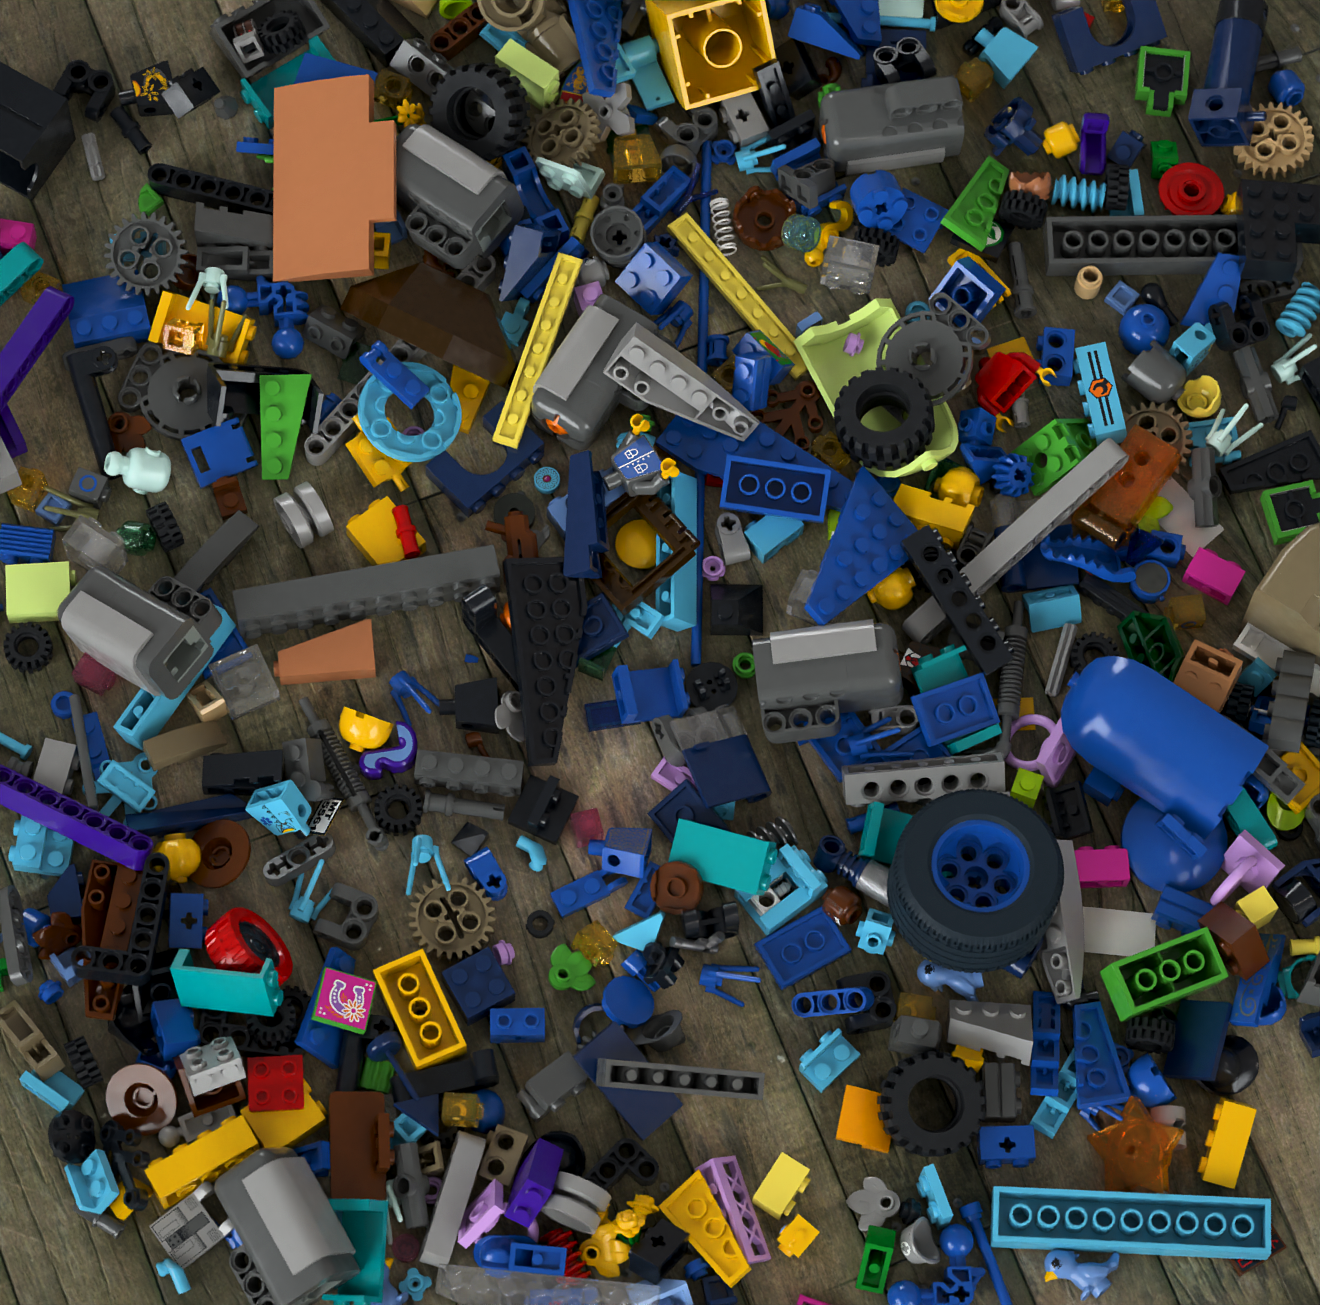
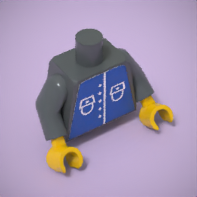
M634 414L630 420L633 429L628 431L622 443L610 458L613 472L602 477L608 491L622 485L631 497L636 495H655L663 486L670 484L669 476L673 478L679 475V469L674 466L676 461L671 458H666L662 461L645 435L639 434L640 432L647 431L650 428V423L647 420H643L642 415Z

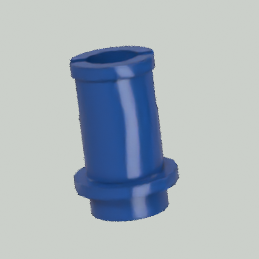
M332 392L324 397L325 401L322 403L319 425L342 401Z

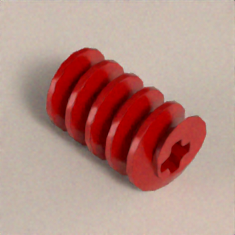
M562 1228L543 1235L539 1238L538 1242L539 1244H546L545 1246L567 1248L565 1275L558 1276L556 1280L558 1284H565L562 1289H571L584 1282L591 1274V1271L581 1270L587 1264L586 1260L577 1261L582 1251H572V1248L577 1244L576 1240H567L573 1234L572 1230L563 1231Z

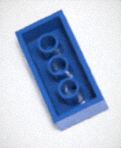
M727 454L719 509L823 524L831 470Z

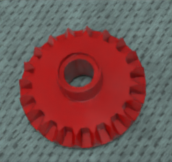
M1181 163L1169 168L1163 174L1159 183L1158 193L1160 195V202H1163L1165 210H1169L1172 215H1213L1223 203L1224 187L1222 181L1214 171L1198 163Z

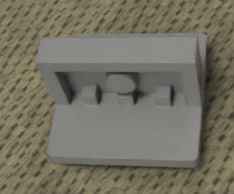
M231 1036L216 1038L210 1044L202 1047H191L185 1053L179 1055L194 1096L247 1077L242 1064V1058Z

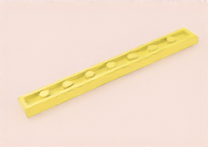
M686 212L667 225L666 230L674 239L677 238V243L753 331L761 330L795 364L789 372L796 381L806 374L809 370L793 342L795 340L794 336L692 217Z
M560 252L557 254L494 432L493 442L518 449L531 412V402L534 394L533 386L549 361L581 270L583 259Z

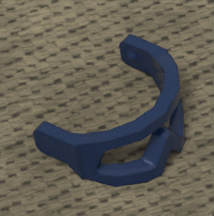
M602 1003L586 1005L575 1016L572 1029L577 1045L581 1044L579 1028L582 1020L593 1011H604ZM622 1024L620 1027L623 1031H625L624 1025Z

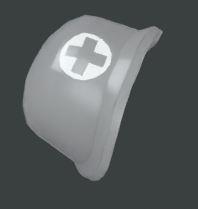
M919 1217L913 1224L901 1232L900 1247L908 1261L912 1264L939 1263L941 1258L940 1250L933 1239L931 1225L927 1218Z

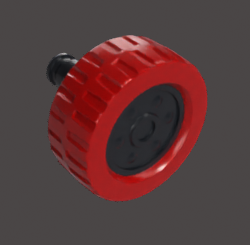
M235 907L221 916L206 931L205 946L210 959L215 965L214 969L260 974L266 958H271L274 968L278 972L279 987L291 976L293 963L284 941L273 927L255 912L246 908Z

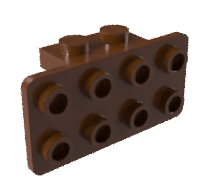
M334 1091L329 1095L331 1199H372L384 1201L386 1198V1173L390 1169V1165H394L395 1161L394 1149H390V1138L394 1136V1122L389 1121V1113H385L384 1094L381 1092Z

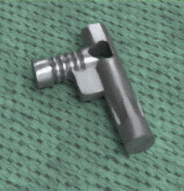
M718 931L708 939L698 938L697 940L672 936L669 944L675 948L716 954L719 950L718 944L725 940V935L723 932Z

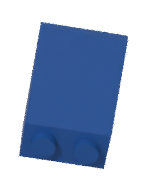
M807 2V4L804 3V5L796 7L788 37L857 60L864 57L865 51L858 44H855L852 38L826 12L820 11L821 6Z

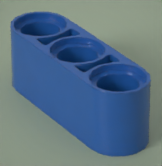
M863 986L809 991L797 994L792 1000L791 1007L793 1012L799 1017L855 1013L870 1009L874 1003V994L869 988ZM857 992L863 997L861 1006H858L854 1000ZM831 995L837 999L835 1009L829 1005V997ZM805 998L811 1001V1009L809 1011L805 1010L803 1006Z

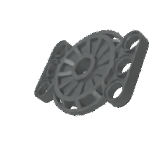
M942 292L934 294L929 300L930 311L908 314L896 321L887 330L881 339L876 360L877 367H886V370H890V367L898 368L900 373H903V371L911 373L913 380L919 378L923 382L924 388L928 389L931 400L945 395L938 400H934L933 406L952 399L961 391L968 381L973 367V349H985L991 342V334L986 327L949 295ZM939 299H946L948 301L947 309L942 312L936 311V302ZM965 315L967 318L966 324L960 328L955 327L953 324L955 317ZM927 316H932V320H927ZM920 317L919 321L911 322L908 325L905 324V322ZM900 326L901 329L890 340L889 337ZM976 331L985 332L984 341L979 344L973 343L972 335ZM888 345L885 360H882L884 347ZM926 351L931 352L930 360L933 362L931 366L927 363L917 365V358L920 354ZM966 360H968V364H967L966 371H965V373L963 374V372H964V370H965ZM891 405L882 406L900 423L903 424L905 422L903 419L904 410Z
M152 342L146 343L140 348L119 391V406L128 413L141 409L143 416L158 433L180 441L185 437L215 426L207 413V367L210 362L198 358L197 355L207 357L212 360L211 362H224L219 357L207 354L206 351L196 348H181L169 351L163 355L159 345ZM149 350H154L158 353V357L154 361H147L144 358V354ZM191 354V357L175 358V356ZM138 372H144L148 375V378L143 383H137L133 380L134 375ZM193 389L197 392V394L185 398L184 402L181 401L179 395L181 391ZM128 394H133L137 397V401L133 405H126L123 402V398ZM243 413L242 417L239 418L240 423L232 426L233 430L239 427L244 428L250 414ZM148 414L153 415L155 420L158 422V425L149 417Z

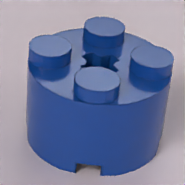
M875 170L876 173L870 175L865 173L854 181L850 189L851 203L862 225L869 229L872 227L875 230L883 229V232H887L903 217L908 204L895 176L884 170Z

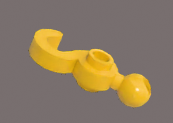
M834 200L829 203L831 209L841 211V217L836 223H822L815 229L814 242L816 245L813 248H809L804 255V260L810 267H817L823 263V251L834 248L839 240V231H844L851 225L853 209L848 202Z

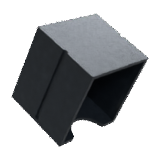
M0 62V183L32 201L76 140L67 98Z

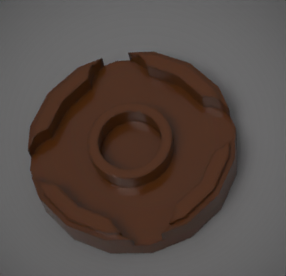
M683 861L667 862L652 875L650 883L651 897L663 912L679 915L682 910L694 909L700 903L704 892L703 879L698 870L689 863Z

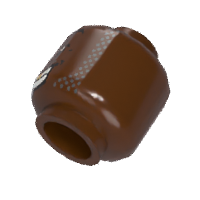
M844 885L829 888L823 895V912L838 925L853 924L862 914V900Z

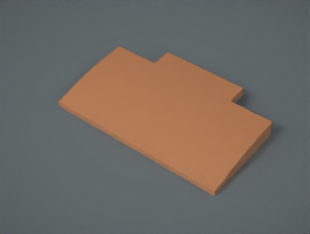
M369 74L322 79L274 88L273 282H300L374 276V223L397 221L396 123L394 120L374 122L373 79Z

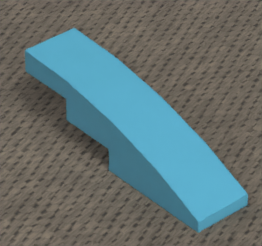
M1074 1048L1058 1074V1097L1045 1096L1029 1124L1034 1125L1035 1130L1051 1139L1055 1136L1077 1098Z

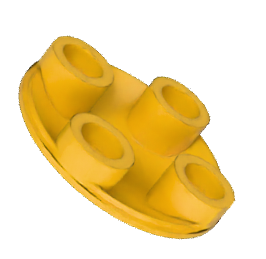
M639 519L625 524L619 530L615 540L617 557L633 568L653 569L656 567V532L645 520Z

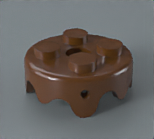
M757 185L752 186L736 202L734 207L733 228L737 237L746 246L759 251L775 250L783 246L784 243L781 237L782 227L789 216L796 214L795 202L792 199H788L779 189L762 190ZM765 216L771 220V223L767 226H762L757 220ZM796 216L791 217L788 221L795 224ZM788 222L785 224L787 226H784L783 230L785 242L792 237L796 224L793 227Z

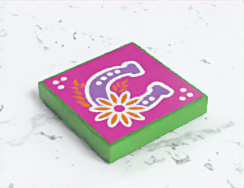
M325 967L322 972L311 1020L364 1035L377 982Z

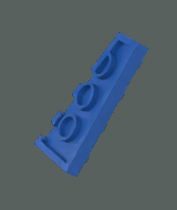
M331 947L329 949L294 1042L331 1069H337L339 1065L344 1029L314 1021L311 1018L323 969L328 967L354 975L356 960L338 947Z
M1100 1001L1074 1005L1072 1015L1077 1110L1129 1102L1131 1094Z

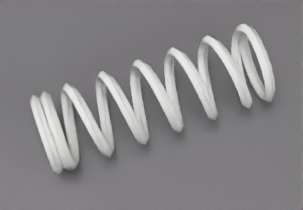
M716 198L709 203L710 212L714 215L712 221L715 223L713 229L716 231L715 238L718 239L716 245L720 251L734 248L735 251L731 253H722L724 256H728L737 251L736 243L730 242L720 246L718 242L720 240H732L735 236L728 234L719 238L717 233L731 232L734 228L727 226L717 230L716 225L729 224L732 222V219L725 218L716 222L714 218L715 216H728L731 212L724 210L715 214L713 210L727 208L729 200L726 198Z

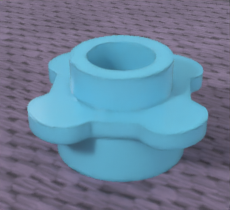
M410 1268L407 1271L405 1280L399 1283L400 1292H408L414 1301H420L426 1288L431 1286L432 1281L430 1277H424L419 1274L416 1268ZM414 1282H417V1283H418V1286H417V1287H413L412 1284H413Z

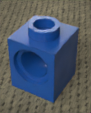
M1152 530L1148 538V554H1146L1145 560H1156L1166 567L1176 568L1178 561L1183 560L1185 556L1186 545H1182L1183 535ZM1167 546L1172 552L1165 553L1160 547Z

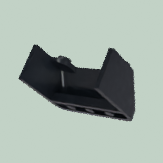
M222 362L208 363L207 413L215 426H221V422L232 418L234 413L260 415L259 375L309 374V372L287 367ZM313 378L309 386L301 427L307 424L312 433H318L324 394Z

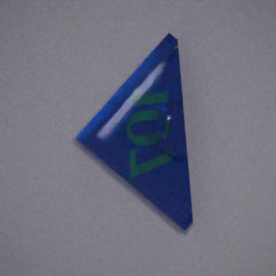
M1133 526L1126 563L1134 567L1162 545L1164 540Z

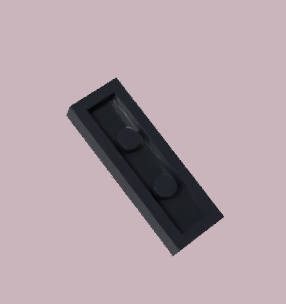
M774 58L753 68L771 129L796 117L779 61Z

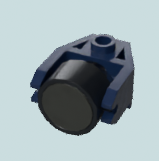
M1320 858L1300 862L1272 885L1275 890L1273 894L1274 899L1282 913L1295 924L1302 922L1305 928L1320 919V907L1317 908L1316 902L1309 890L1295 878L1302 876L1320 898Z

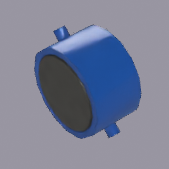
M1156 560L1136 562L1134 564L1136 579L1129 582L1132 596L1145 604H1153L1159 600L1161 602L1164 601V596L1171 582L1168 568Z

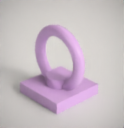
M1038 714L1024 715L1019 717L1018 720L1012 721L1010 741L1017 730L1027 725L1042 726L1048 730L1050 736L1044 740L1036 760H1020L1010 751V754L1004 761L1016 770L1019 767L1028 771L1040 770L1041 775L1044 776L1046 786L1056 788L1077 753L1063 732L1061 717L1057 724L1048 717Z
M1242 831L1224 854L1225 859L1221 868L1229 876L1213 893L1210 903L1216 906L1221 901L1224 902L1239 885L1249 894L1263 885L1267 889L1285 865L1248 831Z
M496 1179L465 1209L458 1231V1243L466 1249L473 1242L476 1244L483 1238L484 1232H489L498 1222L500 1214L505 1213L507 1203H503V1184ZM534 1219L528 1228V1237L537 1243L539 1239V1226L536 1219Z

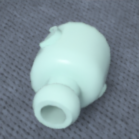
M136 447L130 449L126 456H122L117 451L108 453L105 459L104 470L110 476L122 475L124 483L129 488H132L136 493L145 495L148 492L157 493L165 489L171 474V461L160 450L155 451L150 450L149 447Z

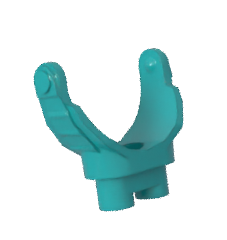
M1314 954L1300 958L1291 966L1284 967L1282 971H1279L1276 983H1279V988H1281L1284 997L1288 999L1298 998L1299 994L1293 988L1291 976L1298 965L1315 960L1316 956Z

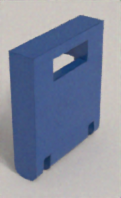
M239 417L223 422L221 426H213L180 440L200 489L212 485L221 477H232L259 465L257 460L250 461L249 463L246 461V459L255 455L243 427L234 430L232 426L240 423ZM200 447L210 470L203 473L200 472L192 451Z

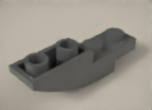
M1222 714L1224 717H1226L1227 719H1229L1230 721H1232L1233 723H1235L1236 725H1238L1239 727H1241L1239 724H1237L1236 722H1234L1233 720H1231L1230 718H1228L1227 716H1225L1224 714ZM1268 748L1253 775L1287 805L1306 784L1287 768V763Z

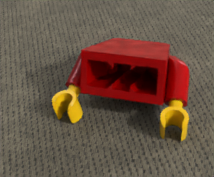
M999 351L992 358L983 357L978 364L980 371L975 375V380L979 385L977 387L978 404L997 418L996 428L1004 433L1007 432L1002 428V423L1007 421L1014 427V422L1012 419L1002 416L1000 412L1005 413L1037 378L1034 374L1037 373L1045 386H1051L1047 380H1044L1047 374H1052L1057 378L1052 369H1043L1040 367L1042 364L1024 352H1010L1006 355Z

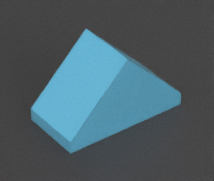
M661 910L616 932L612 937L615 942L643 951L646 944L657 942L666 913Z

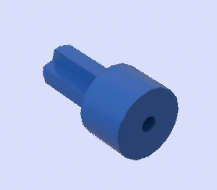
M636 949L621 966L632 977L637 975L652 992H656L660 988L656 981L647 984L643 980L649 966L643 953Z

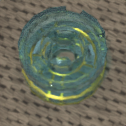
M792 214L786 219L782 227L781 237L784 245L801 252L812 251L819 243L821 237L820 223L813 217Z

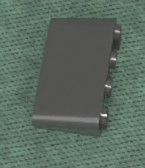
M252 0L253 5L247 9L241 6L231 13L232 16L228 17L227 14H224L214 20V23L210 26L209 34L240 76L247 80L309 43L308 40L316 35L320 36L330 28V25L314 0ZM283 10L285 12L288 10L296 11L307 32L305 39L300 40L301 44H295L294 49L288 48L287 52L283 53L280 51L279 54H270L263 46L264 56L245 64L242 62L233 44V39L235 38L233 26L253 19L258 28L261 27V22H266L265 19L268 16L272 18L276 12L280 14V11ZM257 48L251 49L247 54L255 52Z

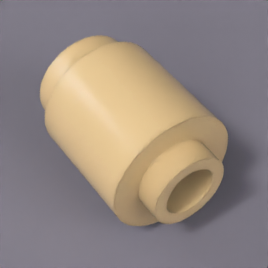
M1086 266L1078 272L1074 290L1080 298L1093 299L1098 295L1103 281L1100 270L1094 266Z

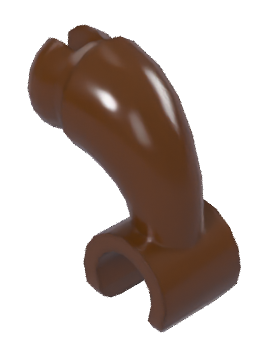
M830 57L825 63L829 76L826 74L818 75L821 82L825 85L837 82L842 73L841 62H838L836 57Z
M424 250V255L422 256L424 264L455 278V273L446 271L447 269L454 270L455 268L446 263L440 265L436 256Z

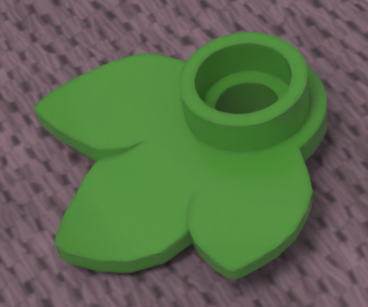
M561 944L555 948L550 957L552 968L548 974L549 982L556 990L572 988L577 991H586L596 984L595 979L588 974L594 962L593 954L587 951L572 953L566 944ZM558 973L564 974L567 978L559 977Z

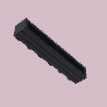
M1089 573L1086 574L1078 586L1077 590H1079L1082 596L1089 597L1093 600L1094 604L1102 606L1110 615L1118 617L1121 622L1133 611L1148 613Z

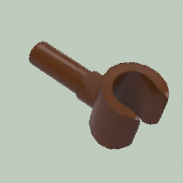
M471 732L465 735L469 749L477 746L481 756L490 757L485 750L480 733Z

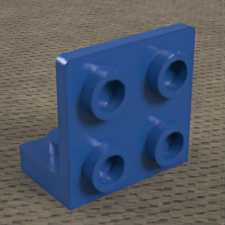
M903 188L902 192L906 198L908 208L903 217L893 225L889 232H891V235L897 236L900 242L925 253L938 229H943L944 225L940 222L948 212V209Z

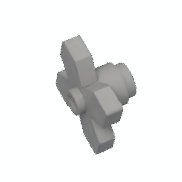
M616 84V93L611 98L592 95L589 92L583 93V103H587L598 115L597 118L601 122L598 127L602 133L597 135L600 142L606 140L611 129L620 136L635 133L634 118L630 116V112L626 107L632 99L631 86L629 84Z

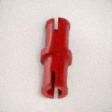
M399 505L394 507L392 514L397 526L395 532L397 538L401 541L404 558H416L420 556L421 551L415 536L417 533L416 526L412 525L408 506Z

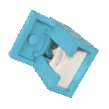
M788 843L779 849L774 865H771L769 872L771 884L769 889L764 892V895H754L735 889L734 897L766 936L777 931L823 896L828 887L826 876L819 869L815 870L812 867L808 854L803 849L798 850L795 845L790 847ZM785 879V883L782 881V884L778 885V887L771 889L781 880ZM790 888H792V891L794 890V892H792L790 895H788L781 901L780 898L784 896L786 893L789 894V891H791ZM763 897H768L773 901V905L765 907L760 904L759 900Z

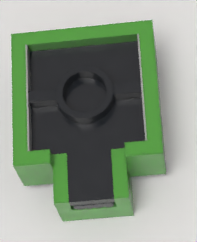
M1147 46L1140 47L1134 100L1146 101V115L1170 117L1173 104H1185L1188 92L1190 51Z
M1313 480L1265 490L1261 494L1260 501L1274 545L1291 542L1307 526L1320 522V492L1316 493Z

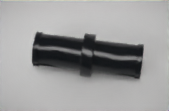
M120 105L113 109L110 113L111 118L114 119L122 130V136L129 139L138 154L141 155L150 150L152 143L148 141L140 130V124L137 121H133L124 106Z

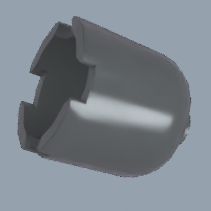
M1154 339L1149 344L1153 348L1147 351L1143 350L1128 367V370L1131 372L1130 375L1124 373L1121 379L1148 401H1154L1155 405L1166 404L1171 399L1176 402L1185 392L1182 386L1187 377L1186 369Z

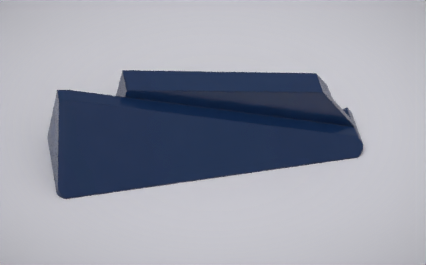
M589 450L570 456L563 575L573 578L599 579L602 578L599 553L609 551L603 479L599 471H593L592 454Z
M231 793L152 810L151 813L125 815L128 827L148 837L157 836L158 839L168 834L200 830L206 824L216 820L226 819L237 822L254 818L245 810L248 803Z

